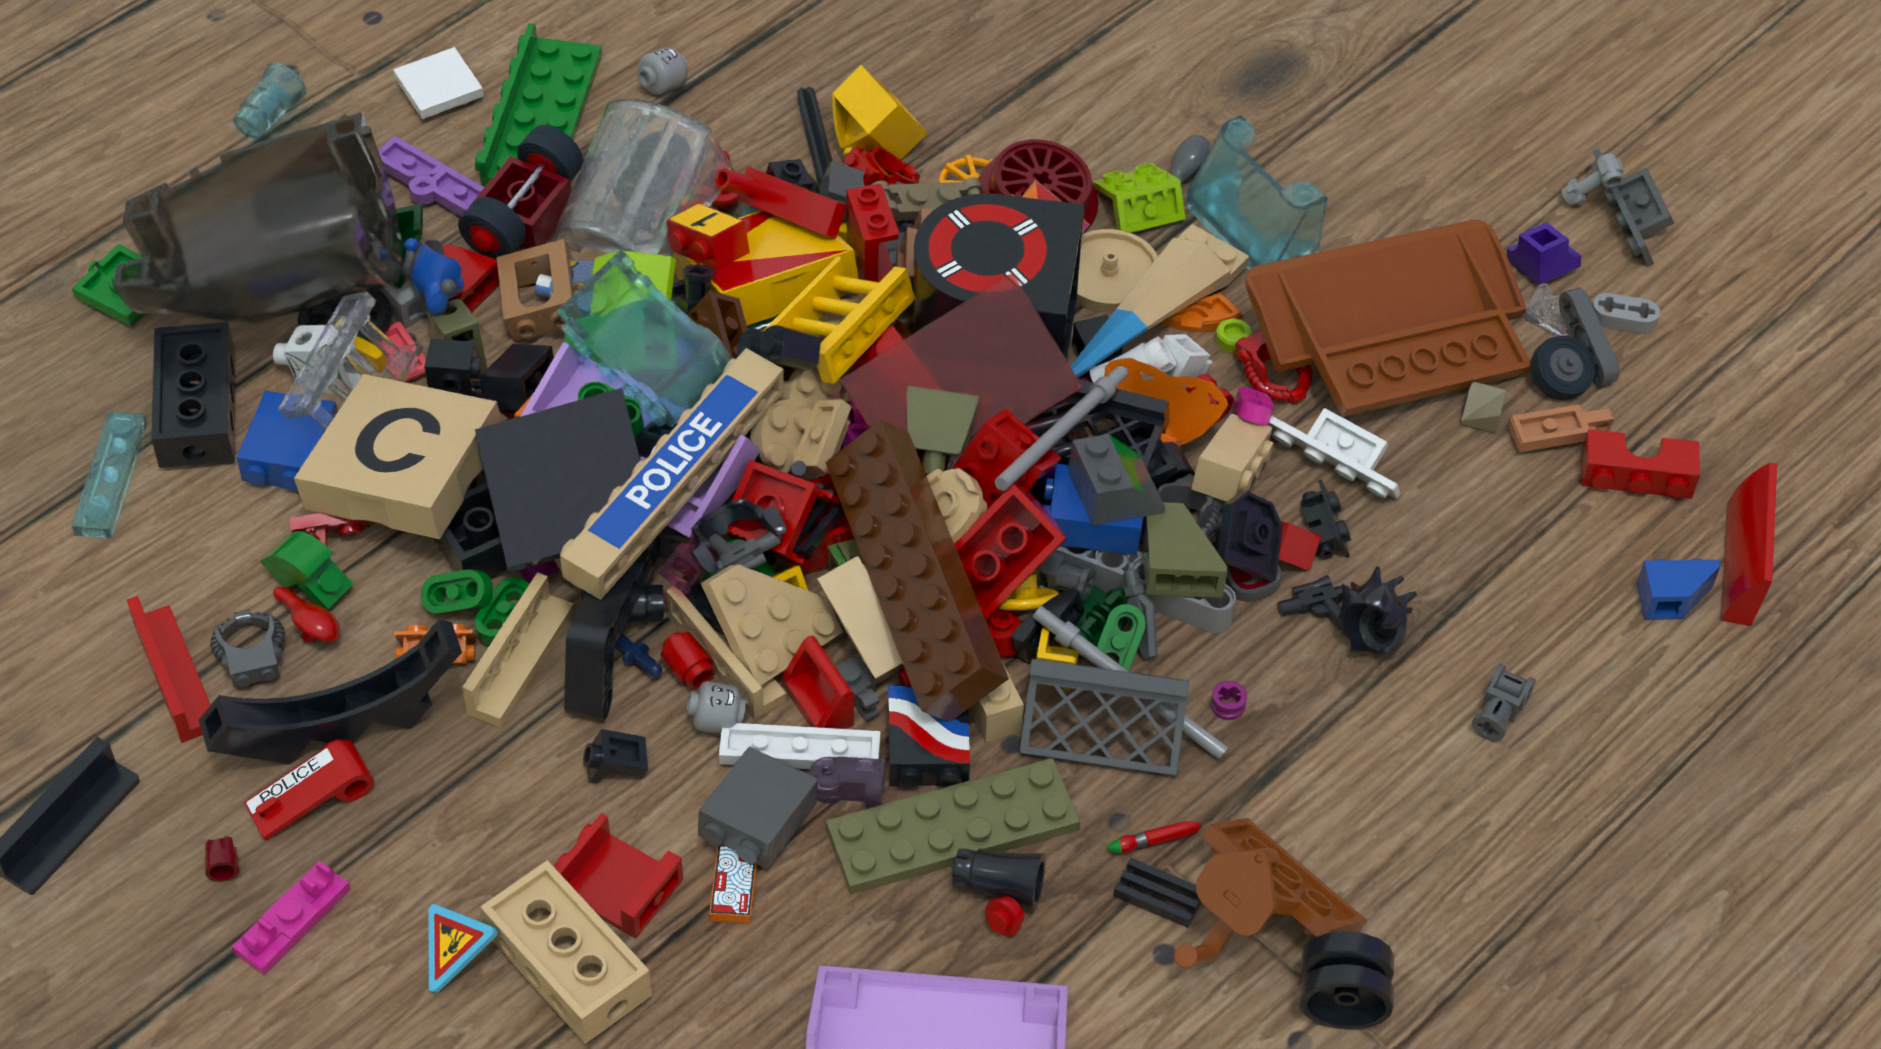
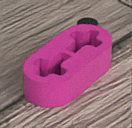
M1239 387L1233 405L1237 415L1255 424L1269 425L1274 409L1271 398L1261 391Z

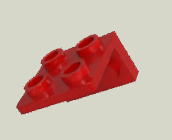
M1005 409L984 423L952 469L959 468L978 481L988 510L1005 492L996 487L995 479L1033 445L1039 437L1009 410ZM1050 449L1014 484L1030 491L1036 481L1053 470L1062 458Z

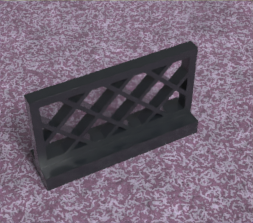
M1029 366L1026 369L1033 371L1049 372ZM1049 372L1048 409L1030 417L1025 408L1015 407L1012 414L1017 419H1019L1021 414L1024 417V420L1021 421L1023 423L1065 412L1073 408L1089 393V387L1093 382ZM1116 388L1115 394L1108 401L1099 403L1065 435L1067 442L1074 439L1071 433L1088 426L1093 436H1099L1100 433L1094 423L1104 418L1113 420L1118 427L1102 435L1109 434L1114 438L1123 435L1130 446L1129 448L1140 454L1147 470H1149L1162 433L1165 434L1169 424V402ZM1137 428L1153 431L1149 439L1137 444L1129 432ZM1070 457L1062 458L1059 464L1069 465Z

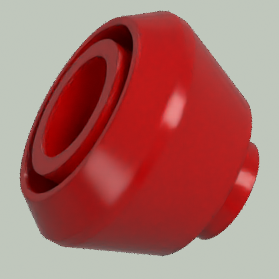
M997 609L986 623L1000 657H1009L1016 654L1010 636L1022 621L1012 610Z

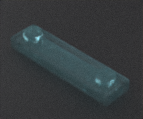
M108 411L73 520L72 529L75 536L112 538L147 426L145 414Z

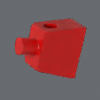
M451 244L444 245V256L457 260L462 269L460 276L464 279V288L449 301L461 299L469 311L473 313L500 286L497 260Z

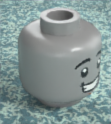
M663 47L647 53L641 58L638 65L639 82L647 91L654 95H663L684 85L687 78L688 64L685 57L671 47Z
M705 681L700 685L697 693L690 691L686 715L693 716V726L696 730L721 735L722 728H731L736 723L743 722L746 698L740 697V691L735 686Z

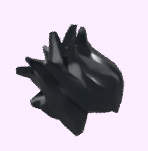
M1376 566L1371 578L1362 586L1354 582L1350 583L1351 588L1344 583L1341 584L1343 602L1338 620L1342 632L1350 639V652H1373L1377 655H1391L1402 646L1407 629V614L1412 613V607H1407V604L1417 596L1415 591L1397 596L1394 589L1404 581L1403 576L1381 583L1380 567Z

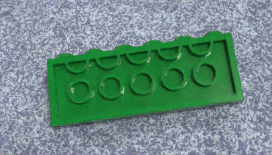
M528 23L525 34L520 35L518 38L516 58L512 57L510 60L509 78L502 82L500 103H495L493 107L492 125L485 129L483 150L478 151L476 154L475 170L480 172L482 186H486L510 156L518 159L517 150L519 145L536 126L548 125L555 127L574 141L602 58V46L538 38L536 24Z

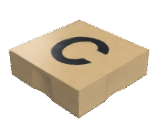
M363 374L294 477L304 509L351 520L373 521L388 526L391 529L440 539L461 506L470 483L484 468L475 429L502 422L497 401Z

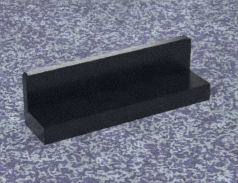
M96 737L0 837V877L29 895H34L140 783L138 774L115 761L108 742Z

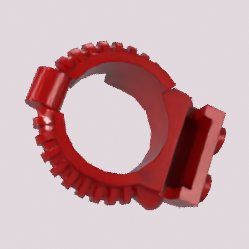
M853 146L843 160L848 167L864 171L863 181L865 186L872 185L877 181H886L888 185H895L896 182L919 184L920 174L912 165L903 163L894 154L879 146L874 147L871 152L863 151L860 147ZM883 169H885V170H887V171L893 173L892 176H890V175H889L886 171H884Z
M1258 329L1248 337L1238 339L1235 344L1234 356L1239 362H1243L1246 377L1253 389L1267 394L1272 401L1273 399L1276 402H1280V400L1287 402L1288 400L1291 405L1306 398V392L1313 378L1311 365L1295 368L1299 374L1297 387L1288 391L1286 385H1276L1267 380L1266 367L1263 361L1269 360L1271 357L1261 329Z

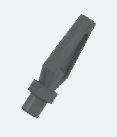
M1138 569L1123 572L1126 584L1124 588L1127 598L1126 604L1140 609L1146 621L1138 650L1142 659L1156 657L1158 654L1155 603L1146 595L1145 586L1141 584ZM1126 618L1129 628H1131V622Z

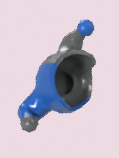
M409 238L404 242L406 254L401 272L412 282L416 291L425 297L426 308L433 315L443 314L448 308L449 300L458 295L464 288V279L460 276L462 271L461 265L456 259L444 256L445 251L438 240L422 239L419 244L418 240Z

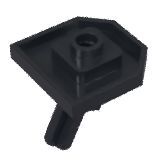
M1239 492L1224 504L1221 528L1214 532L1216 541L1212 543L1224 563L1267 582L1276 581L1283 525L1274 504L1251 492Z

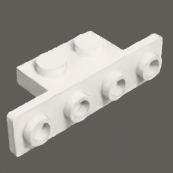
M1325 408L1308 435L1271 416L1269 426L1273 427L1272 432L1274 433L1272 437L1281 444L1291 447L1294 443L1305 449L1303 454L1314 462L1322 464L1325 460L1336 466L1334 470L1345 479L1354 481L1355 478H1358L1367 483L1366 488L1373 494L1384 499L1387 495L1398 499L1401 494L1398 485L1373 471L1388 448L1387 441Z

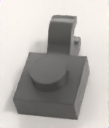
M858 656L835 665L854 692V705L864 721L867 722L880 716L879 711L875 707L876 704H879V699L874 693L876 692V681Z

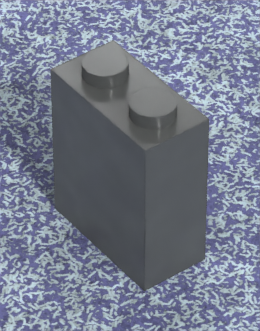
M749 746L699 809L698 836L704 838L705 841L713 846H720L722 844L736 851L738 856L748 863L757 862V865L768 870L816 806L818 779Z

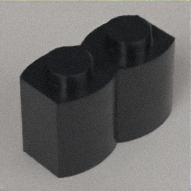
M773 325L764 331L759 329L745 331L740 336L737 351L739 356L747 348L783 368V374L789 373L793 369L808 371L819 364L821 337L816 334Z

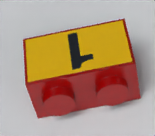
M700 203L666 219L669 232L668 241L672 251L716 270L750 253L744 220Z

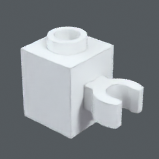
M1186 334L1164 336L1163 340L1171 350L1176 361V366L1165 374L1168 376L1196 378L1198 375L1207 373L1213 363L1208 359L1209 353Z

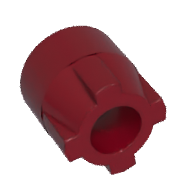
M225 836L224 838L206 841L205 874L207 878L217 882L229 881L235 878L239 873L237 847H234L233 838Z

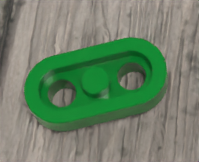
M462 570L434 575L423 584L421 601L427 611L435 614H451L479 609L490 601L493 593V584L490 577L485 572L479 570ZM445 591H446V595H447L446 600L444 599V592H445Z
M512 577L504 579L497 584L490 601L480 609L475 617L476 634L480 641L488 645L491 644L517 604L510 602L513 600L519 601L529 586L526 580Z
M1123 604L1111 610L1096 644V647L1105 654H1114L1117 657V663L1127 671H1129L1146 626L1145 617L1140 609L1130 604ZM1120 618H1127L1131 622V628L1128 632H1123L1119 629L1118 621Z

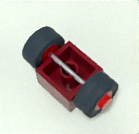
M539 125L533 128L518 147V159L510 156L460 217L458 223L460 234L465 242L478 254L497 260L499 256L516 252L519 247L528 249L546 244L574 208L570 183L581 170L584 159L578 145L567 134L555 127Z

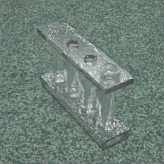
M367 291L345 295L336 307L277 410L287 419L310 415L326 430L334 418L321 405V397L326 388L328 387L343 402H345L352 391L337 376V369L343 359L361 376L367 374L405 382L408 375L416 368L417 359L424 347L420 343L397 347L369 319V313L376 300ZM359 331L389 358L381 374L353 347V341Z

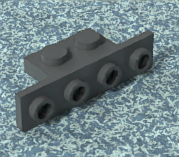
M1599 148L1593 151L1596 160L1602 156ZM1596 163L1591 165L1594 172L1598 170ZM1644 168L1625 177L1620 185L1613 188H1605L1603 191L1611 208L1618 205L1621 210L1615 213V216L1623 232L1630 229L1633 235L1628 237L1627 240L1635 257L1642 254L1647 266H1650L1654 262L1643 238L1673 225L1674 222L1648 169Z

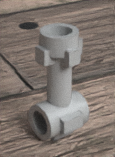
M1611 153L1600 156L1595 162L1598 169L1596 172L1581 181L1573 178L1568 181L1566 187L1562 188V195L1566 202L1571 206L1575 204L1581 205L1586 201L1588 192L1602 183L1606 188L1620 185L1624 181L1622 175L1624 169L1621 160Z

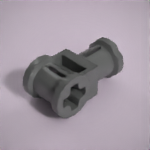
M1055 552L1035 571L1037 573V587L1049 588L1057 592L1074 588L1079 591L1083 601L1088 599L1096 577L1094 568L1081 569L1066 564L1065 556Z
M1499 663L1488 684L1482 704L1483 710L1481 713L1476 714L1472 720V728L1477 734L1490 741L1502 740L1506 734L1508 720L1515 721L1518 713L1524 709L1531 696L1536 679L1532 677L1524 679L1506 671V666ZM1492 723L1493 728L1490 729L1489 725Z

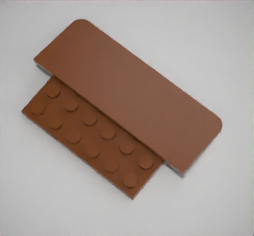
M1469 220L1252 267L1245 277V286L1276 373L1315 364L1341 417L1469 388L1472 382L1486 384L1528 374L1530 371V360L1509 322L1511 319L1522 317L1527 308L1506 252L1492 227L1481 220Z

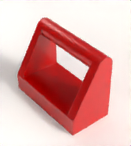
M808 636L803 640L782 675V686L810 727L850 728L854 726V692L816 637Z

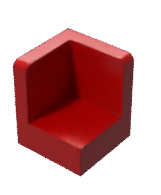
M1281 521L1283 530L1278 561L1303 570H1310L1321 535Z

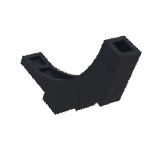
M438 619L420 642L402 656L365 676L332 688L303 695L267 699L218 695L199 719L207 751L291 764L310 740L329 743L330 741L340 739L350 740L354 743L371 722L411 729L432 705L428 691L462 653L452 622Z

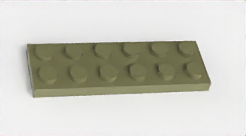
M1053 758L826 820V831L850 895L951 867L954 865L958 849L960 848L975 851L985 849L1004 852L1080 830V819Z

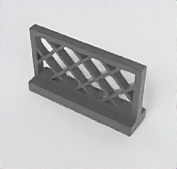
M1033 658L1031 660L1019 753L1177 775L1189 680ZM1037 684L1054 686L1063 700L1045 713L1035 700ZM1061 687L1076 690L1067 696ZM1082 690L1093 691L1103 704L1086 718H1083L1070 700ZM1100 693L1115 694V696L1106 702ZM1121 696H1129L1135 700L1142 711L1123 724L1109 705ZM1139 698L1155 701L1145 707ZM1161 701L1178 703L1176 720L1162 730L1149 710ZM1067 703L1080 722L1061 735L1048 716ZM1035 707L1041 717L1032 723ZM1106 708L1119 728L1101 741L1087 722ZM1145 714L1159 733L1140 746L1127 730V727ZM1045 720L1058 739L1046 748L1029 746L1031 729ZM1081 726L1086 728L1097 743L1086 753L1074 752L1065 740V738ZM1175 727L1172 743L1166 733ZM1121 731L1124 732L1136 748L1134 752L1124 759L1114 758L1104 745ZM1160 737H1163L1172 749L1170 766L1152 763L1143 750ZM1061 742L1067 751L1052 748ZM1101 748L1107 757L1091 754ZM1140 753L1146 762L1133 761L1131 759Z

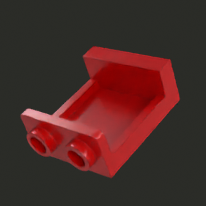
M881 184L847 189V244L854 249L858 278L880 282L893 269L884 242L899 238L896 222Z

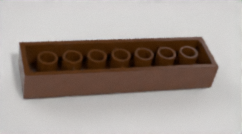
M880 419L825 463L920 709L925 713L951 722L1009 680V677L910 434Z

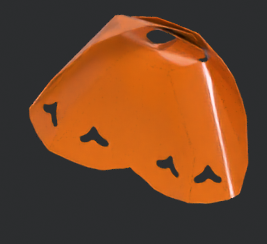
M1133 358L1113 360L1105 366L1104 377L1117 366L1128 368L1127 378L1116 387L1117 389L1169 402V424L1165 434L1162 433L1160 438L1163 443H1176L1180 441V444H1178L1180 446L1202 436L1220 419L1228 406L1226 398L1217 386L1206 380L1189 376H1168L1158 368ZM1140 372H1143L1146 376H1152L1154 379L1144 381ZM1182 386H1187L1188 388L1196 387L1197 389L1188 393ZM1209 393L1219 404H1210Z

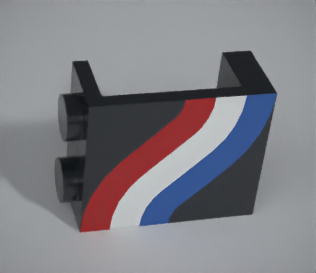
M888 685L889 786H901L904 788H915L918 786L949 787L969 781L968 709L949 722L921 711L912 685Z

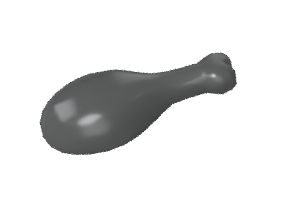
M1192 135L1186 138L1175 150L1171 162V175L1180 179L1181 184L1189 176L1198 173L1204 168L1203 162L1210 148L1208 139L1202 135Z

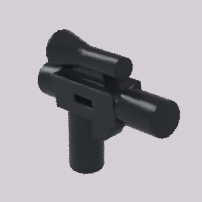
M1328 575L1314 582L1292 587V594L1297 597L1277 602L1280 616L1296 612L1301 614L1311 612L1317 617L1329 616L1338 629L1341 630L1338 620L1341 607L1337 602L1343 601L1342 585L1333 587Z

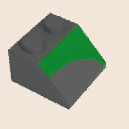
M1109 434L1072 440L1068 473L1092 526L1165 513V506L1140 454Z

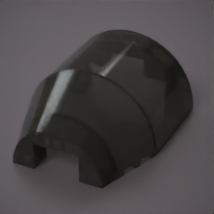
M361 112L229 151L219 156L220 164L202 173L197 167L190 170L191 178L171 188L165 182L126 201L123 224L139 250L141 258L116 265L113 288L125 305L136 313L259 324L396 284L402 272V242L399 222L388 177L363 113Z

